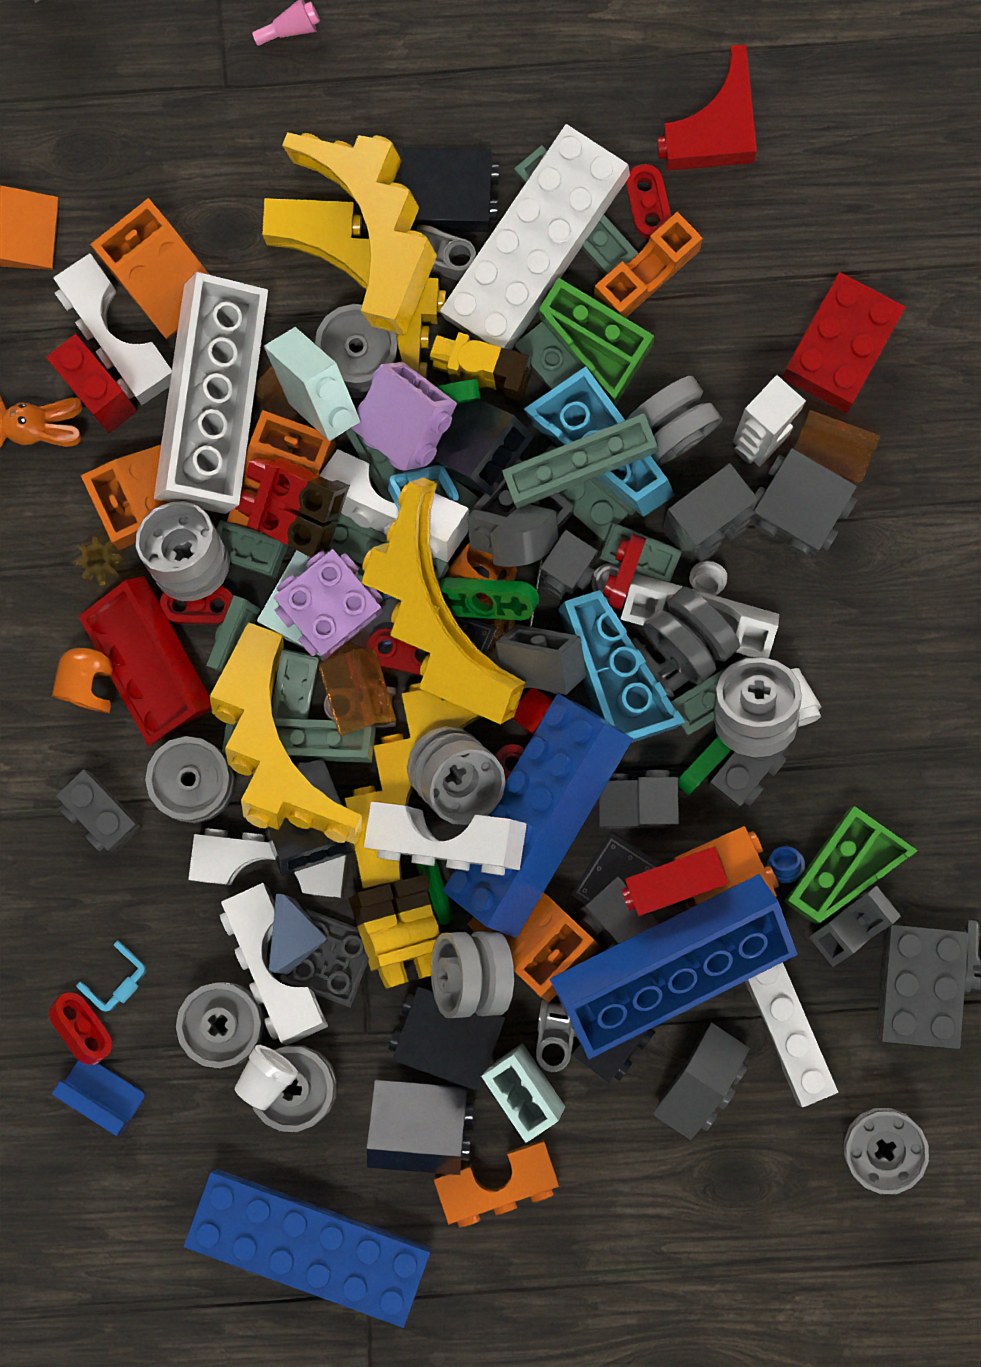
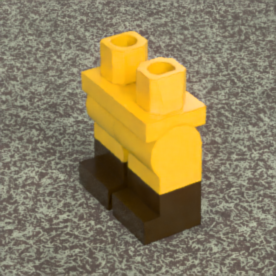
M458 332L456 341L436 336L430 353V359L434 360L433 369L448 373L451 383L477 379L479 389L488 387L504 392L506 404L521 408L532 375L530 356L482 341H470L469 335Z
M426 874L398 881L391 885L387 884L358 892L348 898L364 949L369 958L371 971H379L386 989L409 982L403 962L414 960L419 979L431 976L432 952L440 933L427 892L430 887Z

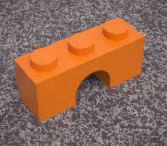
M676 212L650 236L649 242L636 257L627 264L623 261L619 263L595 285L594 299L621 316L628 317L700 252L703 238Z
M544 1139L507 1152L512 1167V1174L508 1182L501 1187L488 1188L482 1185L475 1176L472 1164L461 1167L460 1175L441 1174L435 1176L434 1182L448 1225L457 1222L459 1228L479 1222L481 1220L479 1214L494 1209L495 1215H500L518 1208L516 1201L531 1197L533 1203L553 1196L552 1189L559 1187V1182Z

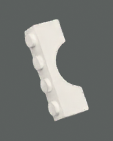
M90 253L54 277V280L60 287L54 293L67 311L74 307L81 318L75 322L87 340L95 337L101 346L96 351L97 355L108 370L115 366L122 376L116 382L129 399L136 396L140 404L143 405L170 387L172 370L153 342L129 344L120 341L109 332L107 312L117 292Z
M778 375L745 408L733 439V443L736 445L734 448L735 452L747 463L751 464L754 461L759 467L790 435L793 429L790 423L802 410L806 402Z
M337 449L319 476L330 481L339 480L350 485L341 511L342 515L351 518L363 528L371 527L387 536L391 524L397 520L399 514L395 503L380 497L372 488L369 463ZM436 493L430 519L432 558H438L448 563L468 532L467 516L469 515V508Z
M634 573L621 620L643 626L644 622L657 610L670 613L667 602L683 586ZM692 589L709 602L733 629L741 645L736 653L754 658H769L778 629V613Z
M371 802L364 848L377 850V858L400 861L401 854L412 856L411 863L434 866L435 859L447 860V868L469 871L470 864L482 865L481 872L504 876L505 868L520 870L527 824L512 819L475 815L469 826L460 835L447 841H439L428 830L422 810L403 805Z
M205 828L204 835L194 834L188 880L232 885L238 873L247 865L259 860H275L270 844L265 842V835L243 833L241 840L227 838L228 831ZM348 855L294 872L300 883L302 893L343 898Z
M261 883L222 901L221 904L225 913L220 915L221 921L229 936L235 934L240 947L234 949L242 969H250L255 982L250 983L249 986L257 1004L264 1003L270 1017L265 1018L264 1022L272 1039L279 1038L280 1042L287 1046L328 1027L315 994L308 987L284 985L269 971L268 948L272 939L275 902L269 888L264 883Z
M783 962L746 980L745 983L751 997L757 1005L771 1035L783 1072L797 1105L803 1108L838 1093Z

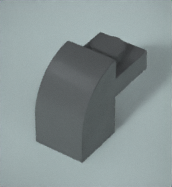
M528 504L516 509L508 517L474 509L467 516L470 548L493 554V562L497 566L516 567L536 562L547 555L558 542L556 511Z
M875 886L867 893L864 892L810 935L809 938L832 967L853 955L872 937L892 925L901 915L893 907L889 899Z

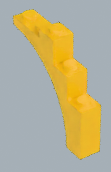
M287 132L282 146L292 162L317 171L340 185L358 203L369 233L371 251L369 284L361 308L362 314L371 327L405 335L437 254L425 235L417 231H411L419 206L406 186L393 183L402 162L393 143L382 136L376 135L370 138L358 135L355 145L352 147L343 141H335L334 143L322 141L309 133H303L300 136Z
M265 198L262 235L266 245L296 249L322 258L346 272L367 291L371 264L369 239L355 238L361 237L362 215H356L353 202ZM428 278L406 334L395 333L402 362L426 380L428 363L421 362L422 348H429L430 327L423 326V324H438V314L441 313L440 309L446 302V291L440 290L438 278Z
M426 478L411 481L403 487L399 495L398 505L401 508L397 520L393 521L388 530L387 541L389 543L373 547L364 558L362 570L365 573L361 583L401 600L394 608L391 616V622L394 625L390 636L431 653L425 657L421 665L420 675L423 678L419 688L501 725L514 717L526 682L497 666L476 648L458 626L441 593L434 572L430 547L431 509L437 483Z
M248 622L210 695L212 713L219 720L227 724L238 723L225 747L228 765L239 774L245 776L253 774L241 799L243 817L256 827L267 828L269 826L276 830L280 829L286 817L293 825L302 829H309L310 827L324 832L333 841L339 843L348 841L357 844L362 834V815L335 803L315 788L292 763L279 740L272 717L271 703L281 652L284 649L283 635Z
M421 683L409 686V692L402 693L410 738L404 739L403 734L385 736L380 738V745L374 746L382 791L376 792L375 786L362 787L352 790L353 797L345 798L347 808L362 815V834L354 846L363 889L402 881L400 861L377 858V850L364 848L371 802L407 806L414 789L408 779L407 764L410 752L417 741L431 730L444 726L464 729L466 726L483 718V716L447 700L442 701V698L420 689Z

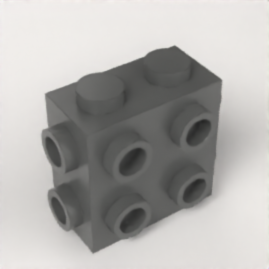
M791 448L786 458L779 454L768 474L774 478L769 487L765 489L760 486L755 496L759 500L754 508L755 515L751 520L756 522L755 528L765 535L774 537L777 534L789 541L787 546L794 552L802 556H807L809 553L815 557L820 548L828 551L838 534V531L833 529L839 516L847 519L855 506L857 499L852 497V494L857 486Z

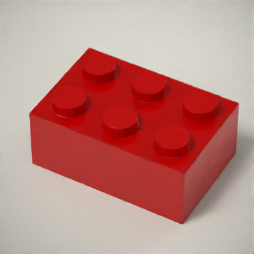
M839 272L791 358L782 379L847 414L901 317L905 306Z

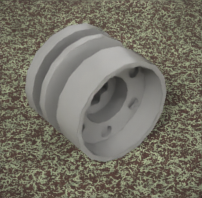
M185 501L169 502L155 508L146 516L137 531L136 549L139 557L151 573L158 587L168 597L180 601H196L211 595L223 584L230 568V555L210 517L198 505Z
M444 726L431 730L417 741L409 755L407 773L410 784L440 818L451 824L468 825L475 815L487 816L494 811L502 799L506 783L503 767L497 758L487 748L483 747L472 734L460 727Z
M873 1108L860 1114L849 1125L844 1138V1157L852 1175L865 1188L879 1194H898L912 1188L923 1177L929 1162V1146L922 1129L905 1113L892 1108ZM883 1139L885 1143L894 1142L890 1149L893 1154L890 1158L886 1159L883 1154L878 1157L875 1156L874 1153L879 1149L876 1144L879 1140Z

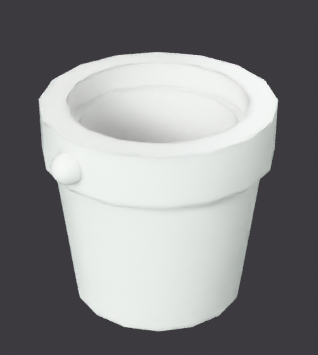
M256 1045L249 1055V1061L234 1090L240 1098L251 1106L260 1110H267L282 1091L292 1084L298 1075V1071L286 1058L266 1046Z

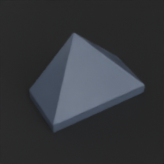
M276 894L269 971L288 975L323 944L327 938L294 898L284 894Z

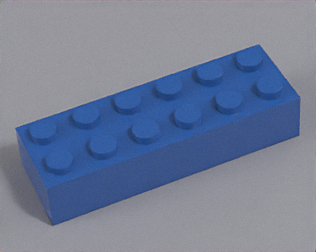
M558 693L507 779L502 799L494 811L487 815L490 817L512 819L527 824L520 870L505 868V875L502 876L481 872L482 865L470 864L469 871L455 869L443 892L486 927L517 938L633 738L590 709Z
M758 874L550 978V981L578 1041L588 1059H591L798 954L779 902L761 875Z
M219 1169L210 1172L184 1247L402 1328L405 1326L432 1247Z

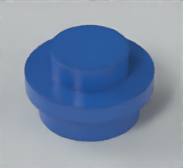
M784 846L777 848L767 860V866L772 868L777 881L781 883L795 882L805 872L804 858L792 847Z

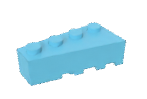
M584 367L524 408L532 425L558 447L625 421L587 367ZM651 455L596 477L643 517L675 496L667 477Z
M598 590L564 601L558 610L566 634L581 637L586 677L583 679V683L593 712L633 738L631 743L676 729L685 723L679 711L675 710L666 695L668 694L660 682L656 681L645 664L646 660L641 652L635 648L627 636L626 629L602 592Z

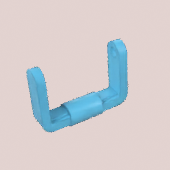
M440 465L405 471L391 476L389 480L388 491L399 511L401 508L398 505L401 493L399 487L421 478L428 480L439 479L449 500L454 502L459 500L457 489L449 474Z
M118 940L114 943V946L138 969L131 977L128 976L113 992L114 996L105 1004L81 981L76 985L102 1011H112L120 1002L124 1004L139 987L137 983L147 971L146 965Z

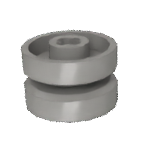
M359 304L338 307L325 316L317 329L315 345L337 363L351 398L366 397L372 384L371 378L374 372L382 364L396 363L397 354L396 334L371 327L361 312L362 305Z
M686 376L668 385L641 404L626 419L628 420L645 413L660 451L651 455L658 466L673 460L694 447L722 422V417L712 403H702L695 406L700 401L703 390L693 376Z
M758 657L745 658L730 665L720 675L716 687L714 722L716 733L724 745L738 754L750 757H764L784 750L794 740L799 725L802 693L800 682L792 670L778 661Z
M184 736L169 740L155 751L147 766L145 782L150 799L160 811L178 821L197 824L212 820L226 809L234 795L236 779L233 769L228 765L227 758L220 749L202 738ZM194 773L196 781L192 786H189L184 782V779L187 775L193 776Z
M496 930L474 931L471 936L467 932L441 933L436 939L432 952L431 981L436 1004L445 1018L470 1017L474 1012L478 1016L503 1015L509 1008L513 996L514 966L510 947L501 932Z
M217 982L201 986L187 996L178 1011L176 1031L179 1044L191 1059L202 1066L220 1069L236 1065L248 1059L256 1045H261L265 1036L266 1025L264 1019L266 1017L262 1004L258 1005L252 992L241 985ZM225 1017L228 1019L225 1023V1027L228 1029L226 1032L218 1030L216 1024L219 1018Z
M288 1045L274 1050L296 1068L298 1075L294 1080L298 1081L296 1086H302V1090L294 1095L289 1092L287 1086L267 1110L253 1107L254 1112L266 1125L279 1131L299 1132L314 1126L330 1112L337 1097V1077L332 1064L321 1052L306 1045Z

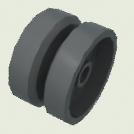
M683 586L667 602L670 613L657 610L644 622L643 628L654 646L674 668L693 683L701 685L715 672L714 659L725 662L741 645L735 632L719 612L698 593Z

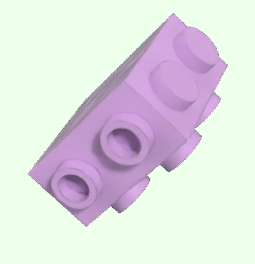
M404 362L382 364L374 372L371 378V387L365 399L357 408L356 412L361 422L351 429L363 437L362 440L367 446L378 449L387 456L390 464L404 471L426 467L434 459L437 452L436 446L442 434L449 428L452 422L451 415L457 403Z
M333 549L327 554L321 551L313 556L306 563L308 569L297 578L295 575L286 578L278 585L276 589L279 593L274 596V599L280 605L274 610L288 628L293 624L298 627L303 633V636L298 640L312 657L319 653L324 660L383 613L381 606L378 604L383 600L382 596L376 589L362 585L354 575L359 569L346 553L339 557Z

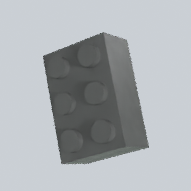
M729 463L670 507L667 511L662 530L676 549L682 551L681 555L689 565L697 559L699 562H704L719 551L718 547L722 544L721 541L728 537L730 541H733L749 528L747 525L751 523V518L755 515L753 510L759 499Z
M890 925L885 929L877 1041L960 1049L969 932Z

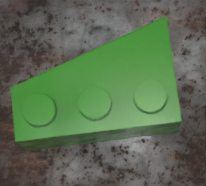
M559 277L539 308L540 320L582 368H588L611 402L616 406L653 347L654 335Z
M853 806L844 814L784 902L814 924L821 923L918 850Z

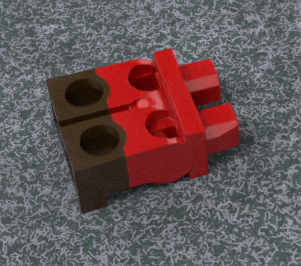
M261 457L252 459L249 462L246 477L260 484L258 492L256 493L250 489L243 490L240 494L239 505L235 507L236 510L249 517L247 526L255 530L260 529L268 536L311 558L321 551H328L338 520L335 518L341 514L350 485L339 480L330 481L311 473L302 466L292 464L293 462L286 458H280L275 461Z

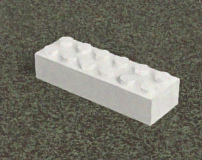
M566 124L440 309L443 317L477 341L512 350L514 344L518 342L539 311L541 304L558 277H562L585 240L589 237L629 178L628 164Z
M196 272L184 284L154 499L166 502L185 501L198 505L201 509L223 514L228 513L239 505L268 289Z

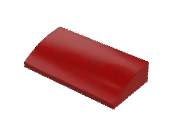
M145 576L125 580L78 616L96 651L103 653L112 663L113 671L110 677L148 746L163 740L212 709L210 696Z

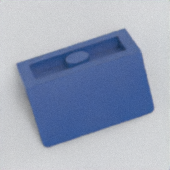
M79 1060L67 1079L60 1081L52 1095L115 1136L124 1132L146 1097L145 1092L100 1063L87 1065Z

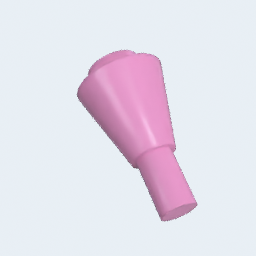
M297 0L275 18L273 23L252 32L256 44L259 46L277 37L283 38L317 32L315 24L319 23L320 19L311 1L305 3L304 0Z

